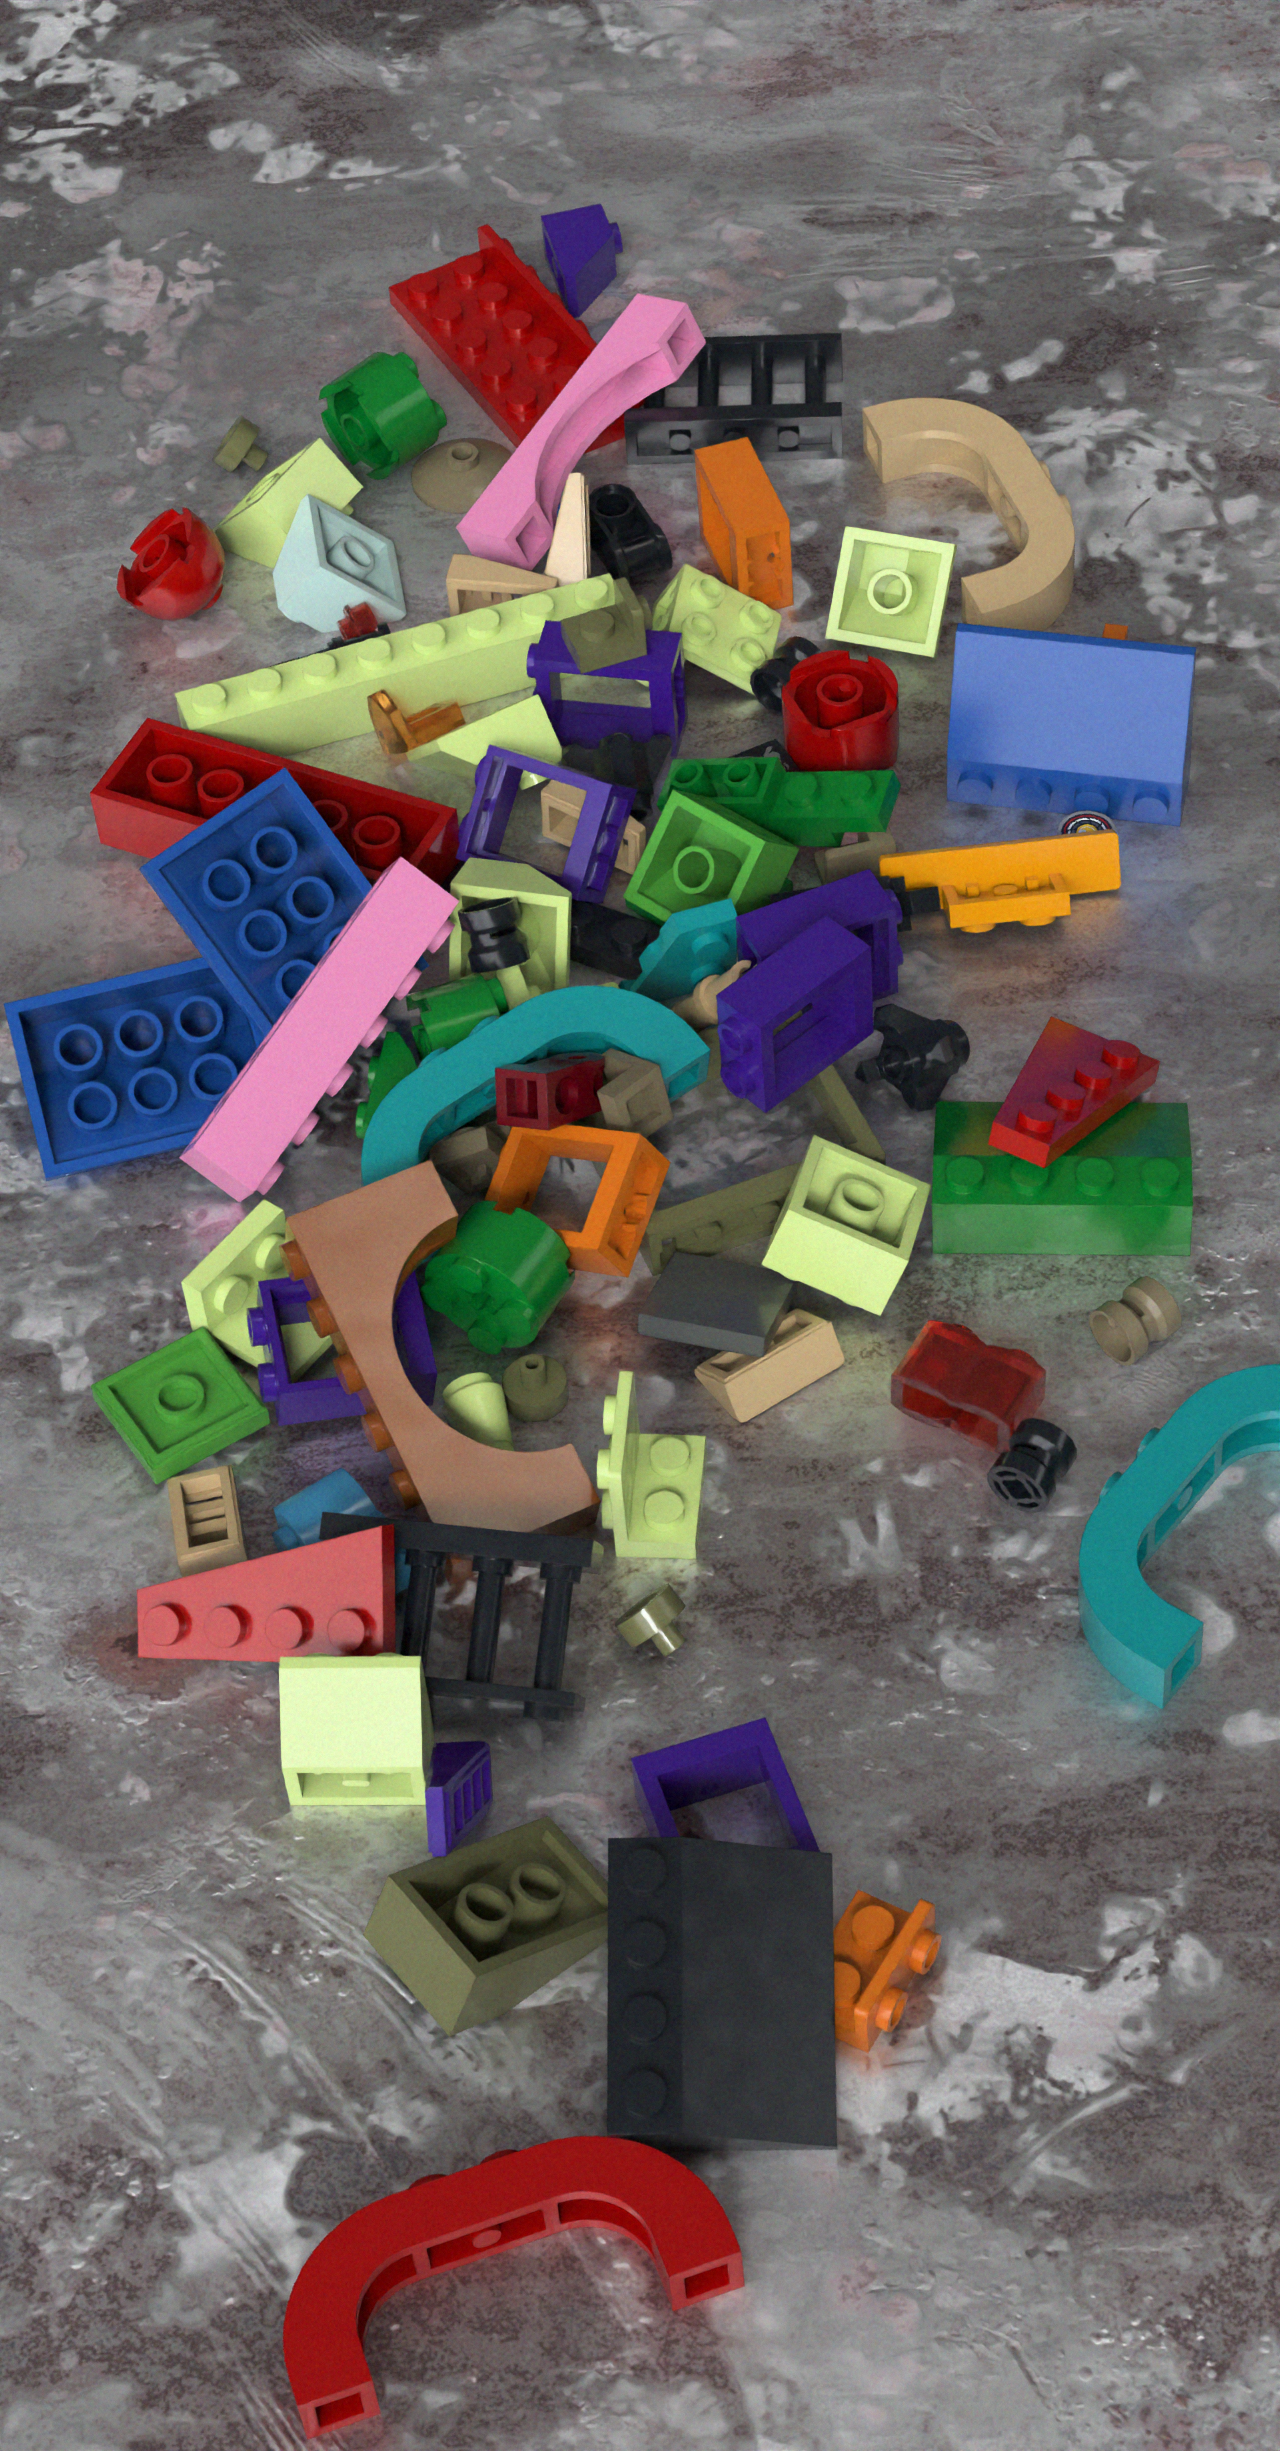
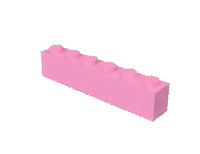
M401 856L386 868L179 1158L238 1202H241L255 1191L265 1195L277 1181L286 1166L278 1158L291 1141L299 1146L317 1124L320 1116L313 1109L323 1094L327 1093L331 1097L335 1096L352 1074L354 1067L347 1062L349 1057L359 1044L367 1049L387 1024L388 1019L380 1013L392 996L401 1001L419 979L422 972L414 965L423 952L427 949L434 954L452 932L455 924L447 918L457 906L459 900Z

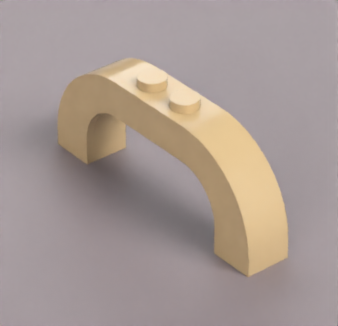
M907 398L862 408L864 452L882 483L922 473L952 474L972 482L982 491L1019 552V555L1014 560L1001 567L961 578L963 624L1041 632L1051 626L1065 610L1074 586L1075 531L1072 522V511L1067 497L1064 494L1058 495L1054 489L1046 463L1043 460H1036L1020 433L998 415L979 406L952 399Z

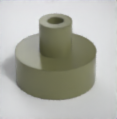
M241 415L222 439L213 455L212 461L230 473L234 471L241 461L255 471H258L269 453L253 443L260 428Z
M528 1354L513 1361L503 1373L502 1388L506 1407L516 1418L527 1422L546 1421L558 1415L565 1408L569 1398L567 1375L564 1367L557 1360L545 1355Z
M667 1583L631 1607L618 1619L614 1626L631 1648L640 1645L650 1638L660 1652L667 1656L686 1641L672 1622L684 1610L686 1605L670 1584Z

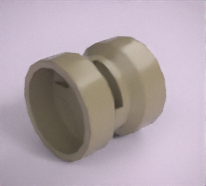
M1142 1276L1124 1289L1122 1299L1119 1301H1106L1095 1309L1089 1316V1325L1094 1338L1106 1355L1123 1366H1130L1147 1353L1150 1342L1153 1340L1164 1341L1177 1332L1182 1326V1317L1178 1305L1167 1289L1157 1280L1148 1276Z

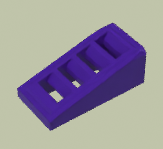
M484 1741L436 1743V1747L432 1749L425 1787L428 1852H432V1857L447 1856L486 1816L492 1806L493 1790L490 1746Z

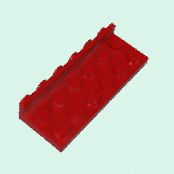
M485 224L477 228L480 251L461 256L455 261L425 273L416 274L405 281L389 286L390 302L510 442L518 448L598 344L590 336L584 322L575 320L565 309L560 296L556 292L551 293L540 282L535 269L531 265H525L520 260L507 238L501 239L489 224ZM644 399L629 409L642 407ZM624 413L601 432L585 450L583 455L625 438Z

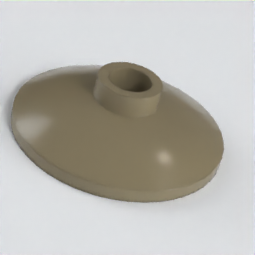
M459 438L440 443L424 452L415 462L411 472L413 491L420 501L433 509L455 514L467 513L512 456V453L496 442L481 438Z

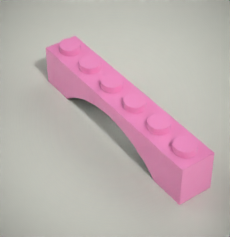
M639 293L636 294L456 526L472 556L527 571L534 569L551 546L561 494L569 473L572 472L585 450L606 427L626 410L650 394L676 382L706 344L687 303Z

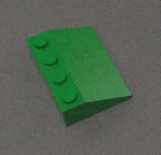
M936 1102L932 1180L933 1254L1190 1256L1193 1186L1187 1103H1128L1055 1161L1043 1168L988 1144L993 1121L1004 1102Z

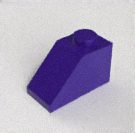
M601 204L541 216L545 260L565 309L573 318H579L617 276L615 255L623 253L622 238L617 222H608Z

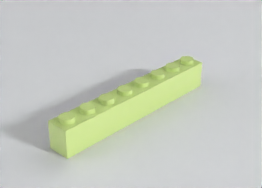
M610 573L587 578L565 586L533 593L525 597L475 609L460 615L431 623H424L413 628L370 638L355 644L312 654L308 657L175 693L181 728L284 757L536 686L535 678H528L527 655L530 644L539 643L545 621L560 622L562 619L614 605L613 579ZM560 673V679L577 674Z

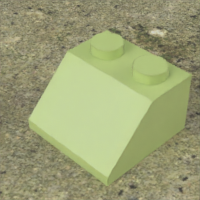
M319 437L266 473L212 530L216 533L224 551L274 569L299 504L307 494L349 516L354 511L349 502L363 486Z
M813 1135L774 1226L761 1265L781 1273L790 1280L800 1281L835 1296L848 1305L860 1307L881 1316L909 1262L932 1185Z

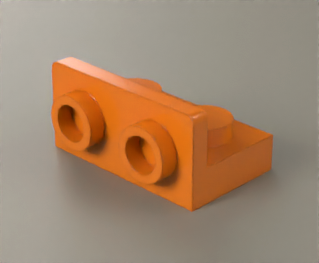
M857 1890L834 1928L835 2038L869 2053L882 2030L890 2033L897 2026L907 2004L908 1992L905 1990L916 1972L925 1975L929 1971L940 1949L942 1936L935 1931V1904L921 1898L912 1913H909L861 1890Z

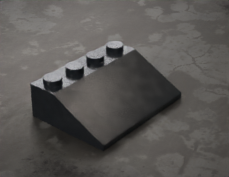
M688 1837L608 1838V2137L635 2141L661 2152L837 2150L832 1853Z

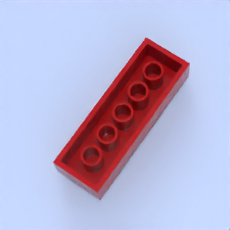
M147 718L90 792L100 843L153 859L286 767L372 887L383 871L400 856L439 886H441L460 861L456 859L460 845L456 808L151 718Z

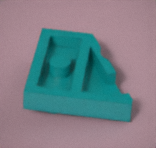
M729 898L671 914L659 930V937L649 944L638 958L643 972L637 980H622L618 985L619 989L629 990L661 1002L693 993L696 985L708 976H721L730 970L737 960L735 917L738 915L732 899Z

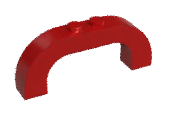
M574 2136L555 2139L520 2151L514 2149L500 2150L484 2158L479 2165L450 2175L431 2174L413 2182L408 2189L363 2207L336 2226L314 2249L302 2267L287 2303L283 2327L284 2360L307 2440L381 2414L374 2383L365 2358L366 2336L373 2318L379 2309L394 2294L408 2285L562 2231L581 2227H596L618 2232L643 2248L658 2271L672 2310L676 2311L745 2286L742 2251L723 2207L705 2183L673 2157L635 2141L606 2136Z

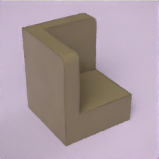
M889 825L886 832H857L858 842L816 851L813 855L814 866L822 886L870 869L875 877H880L879 857L885 854L896 853V842Z
M612 1048L602 1054V1056H605L604 1072L608 1083L597 1091L602 1111L578 1119L579 1126L639 1133L647 1138L674 1118L659 1065Z

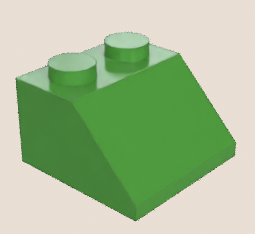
M672 790L623 898L664 922L673 913L729 898L732 899L736 913L740 916L770 905L768 895L780 892L800 848L708 797Z

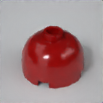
M182 507L183 514H179L174 509H169L151 521L130 547V550L137 554L131 569L129 570L124 565H121L118 573L117 591L120 597L138 611L152 618L177 621L195 615L201 609L206 610L213 606L222 593L223 584L221 582L225 569V552L210 526L191 510Z

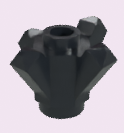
M620 732L602 738L599 741V748L591 752H586L578 743L565 746L562 749V765L637 789L630 816L641 822L653 814L654 789L671 755L673 743L664 734L652 735L650 742L642 743L634 741L631 734Z
M892 1003L876 1007L873 1029L883 1033L884 1036L878 1056L858 1062L854 1075L857 1080L864 1084L885 1079L902 1092L903 1099L914 1113L932 1110L951 1075L958 1073L959 1067H962L968 1061L970 1055L969 1040L963 1028L952 1020H930Z

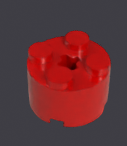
M832 650L809 656L797 663L790 671V680L786 686L783 685L781 693L784 748L802 772L884 770L895 764L899 747L898 682L893 671L884 662L867 655L868 662L850 659L849 651Z

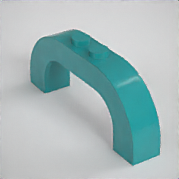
M575 986L546 992L518 1005L501 1017L493 1015L485 1018L474 1027L469 1037L450 1049L442 1047L427 1055L419 1064L418 1069L406 1076L390 1090L379 1104L366 1130L361 1156V1187L422 1163L427 1153L438 1141L496 1105L495 1068L507 1064L526 1065L563 1053L590 1052L603 1054L612 1048L659 1065L669 1102L672 1103L707 1080L711 1049L681 1017L659 1002L644 995L607 986ZM438 1250L429 1255L421 1264L432 1258Z
M1280 1364L1256 1366L1230 1373L1212 1381L1190 1396L1161 1429L1154 1427L1145 1435L1137 1450L1136 1459L1123 1474L1117 1471L1111 1475L1102 1488L1098 1505L1093 1510L1085 1526L1079 1550L1078 1610L1084 1635L1100 1663L1115 1679L1132 1692L1161 1709H1164L1201 1663L1204 1623L1160 1598L1147 1585L1141 1575V1571L1227 1467L1239 1459L1252 1454L1280 1451Z

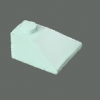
M307 494L299 504L273 570L278 609L290 620L297 623L303 622L322 633L376 625L383 622L400 621L407 612L394 541Z

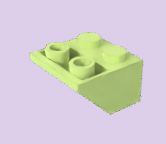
M312 1653L304 1657H280L281 1765L290 1806L426 1805L425 1787L432 1749L434 1747L435 1732L421 1656L380 1653L375 1656L334 1657L325 1653Z

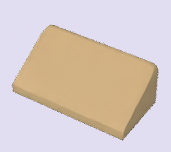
M796 1308L785 1315L764 1357L760 1358L722 1351L698 1365L694 1372L697 1379L731 1417L740 1423H744L842 1366L844 1355L830 1321Z

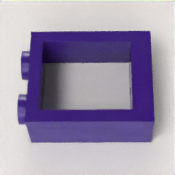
M546 620L539 643H531L529 646L527 676L536 680L533 696L539 695L560 745L567 746L578 743L585 749H597L602 738L615 733L631 734L634 741L642 743L650 742L652 735L664 734L673 743L670 757H677L688 720L682 633L645 630L647 655L581 674L562 638L561 623L559 621ZM560 673L649 681L651 708L562 700Z
M489 744L486 756L481 759L475 772L476 790L470 811L465 815L459 827L458 840L460 845L456 859L467 862L472 857L528 864L570 891L572 899L603 904L637 789L516 749ZM523 770L587 791L563 874L499 853Z
M870 869L735 917L738 962L741 960L752 961L750 968L742 972V974L764 961L821 918L828 915L848 931L857 929L858 938L871 946L873 1002L898 993V966L903 965V953L897 939V924L902 922V910L895 893L890 888L884 890ZM812 1002L801 1009L802 1014L812 1008Z
M828 915L821 918L716 995L717 1032L721 1056L720 1075L723 1083L733 1095L741 1099L746 1098L763 1112L767 1113L874 1033L871 946ZM812 1002L810 1010L773 1036L775 1028Z
M414 1270L403 1286L395 1304L392 1315L394 1343L403 1370L416 1393L427 1406L433 1405L437 1368ZM290 1277L258 1281L257 1307L247 1308V1326L251 1346H263L266 1363L258 1364V1382L262 1402H274L278 1426L367 1414L357 1392L347 1395L338 1377L292 1383L281 1326L311 1322L306 1302L312 1298L303 1279L293 1282Z
M766 1717L631 1758L635 1797L650 1837H680L670 1812L672 1810L765 1782L791 1848L788 1849L820 1852Z

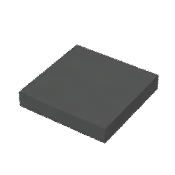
M674 1251L638 1313L637 1333L761 1358L767 1352L797 1295L798 1281L790 1280L781 1273L768 1268Z

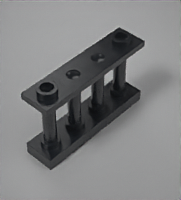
M842 333L704 337L706 344L676 382L644 398L643 408H632L624 412L627 465L695 463L694 450L744 437L749 438L760 461L843 459L842 402H826V383L843 382ZM805 383V403L772 404L773 384ZM751 385V405L719 406V386ZM698 387L697 407H665L666 388Z
M322 1512L319 1539L322 1541L383 1525L394 1524V1553L405 1554L404 1565L411 1567L400 1655L421 1656L424 1676L438 1570H445L446 1559L473 1561L472 1572L478 1574L465 1680L425 1676L428 1695L524 1705L522 1717L551 1722H564L565 1710L584 1712L586 1698L574 1692L561 1691L573 1584L581 1583L582 1573L601 1575L604 1547L592 1539ZM514 1566L540 1568L539 1579L546 1581L533 1688L493 1684L505 1578L513 1577Z

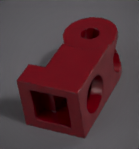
M572 1052L554 1055L526 1065L507 1064L495 1068L497 1125L549 1131L602 1111L597 1091L603 1087L605 1056L590 1052Z

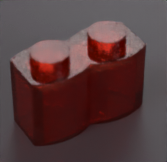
M928 1320L891 1375V1404L919 1422L937 1428L950 1429L957 1436L971 1444L993 1453L1001 1454L1010 1451L1009 1439L1022 1420L1032 1418L1045 1399L1046 1370L1031 1355L1022 1350L986 1345L971 1329L964 1325Z

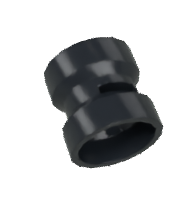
M798 636L788 638L775 651L774 659L765 660L751 674V688L758 701L769 711L782 716L781 693L783 685L786 686L790 680V671L800 661L822 651L805 638Z
M516 897L492 899L464 907L458 911L461 929L470 936L472 946L468 951V958L472 972L482 973L505 969L530 959L527 940L518 933L517 922L521 915Z
M1028 1418L1022 1420L1009 1439L1010 1451L999 1455L987 1473V1481L992 1491L1009 1506L1023 1512L1036 1513L1043 1511L1056 1492L1055 1479L1064 1477L1077 1458V1449L1073 1440L1056 1425L1042 1419Z

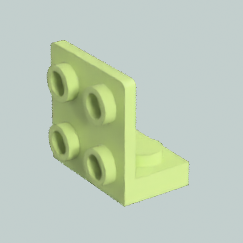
M685 563L654 602L651 612L653 626L649 630L682 633L684 663L688 660L754 695L750 684L751 674L765 660L773 659L782 617L779 612L769 608L764 603L750 598L720 582L715 577L705 574ZM635 680L649 687V681Z
M265 1199L181 1281L192 1331L204 1326L220 1347L257 1368L258 1364L266 1363L263 1346H251L247 1326V1308L257 1307L258 1281L289 1277L279 1252V1245L285 1243L286 1219L284 1210ZM311 1322L281 1326L292 1383H295L333 1344L330 1335L320 1338Z
M620 1370L617 1395H605L603 1429L604 1434L610 1435L608 1449L600 1448L597 1460L598 1489H604L601 1511L602 1528L611 1529L614 1532L616 1557L697 1560L707 1459L706 1436L640 1433L634 1371Z

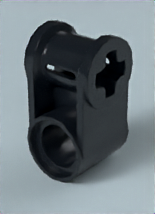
M607 484L594 489L589 495L591 547L605 565L612 579L616 580L625 577L628 583H630L631 578L656 569L662 573L671 570L673 560L667 538L661 527L653 522L636 497L635 492L621 484Z

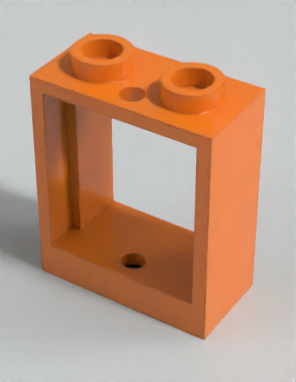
M744 437L694 450L700 536L722 582L750 598L764 603L773 610L792 606L793 584L790 520L749 438Z
M567 1124L549 1131L512 1126L508 1139L500 1151L497 1168L483 1201L498 1202L493 1210L509 1215L512 1214L516 1207L530 1212L550 1156L607 1163L582 1232L553 1230L564 1241L571 1254L565 1263L567 1269L628 1278L671 1162L639 1133Z

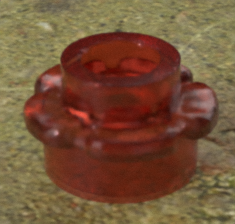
M362 602L352 608L348 604L344 606L343 614L345 618L337 621L344 640L376 631L378 622L366 602Z

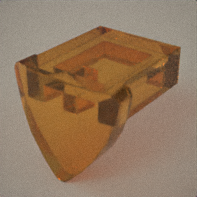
M384 689L367 696L370 718L385 754L409 752L466 724L457 702L435 703L405 718Z

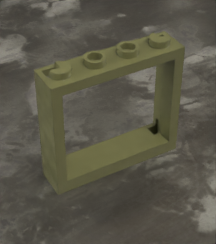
M801 1010L775 1028L773 1036L803 1015ZM717 1027L705 1029L697 1033L711 1049L707 1080L701 1084L721 1078L720 1042ZM831 1064L807 1082L838 1134L844 1148L886 1165L885 1152L835 1067ZM603 1070V1087H604V1086H605L606 1084H608V1083H607V1079H606V1076H605V1072H604V1070ZM578 1120L571 1122L572 1125L579 1126ZM592 1161L598 1175L602 1179L607 1163ZM801 1162L658 1212L654 1206L639 1247V1251L652 1276L662 1274L674 1251L710 1257L772 1235ZM672 1238V1243L662 1246L663 1241Z

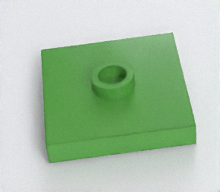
M204 1326L91 1385L95 1402L156 1485L270 1424L268 1409Z

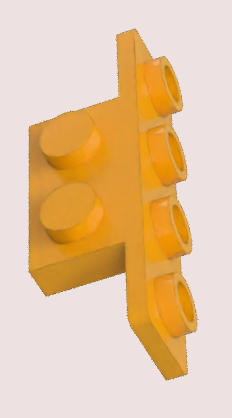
M1113 829L881 855L878 860L880 877L889 876V878L904 876L906 891L938 886L941 909L945 912L950 928L960 927V930L969 933L986 932L995 928L996 923L1019 921L1027 926L1050 924L1055 921L1056 916L1071 915L1070 895L1116 890L1121 886L1119 840L1116 831Z

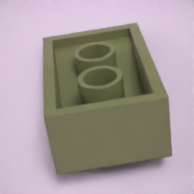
M546 1816L452 1851L447 1856L436 1857L388 1875L363 1936L450 2037L504 2015L607 1941L608 1882L551 1818Z

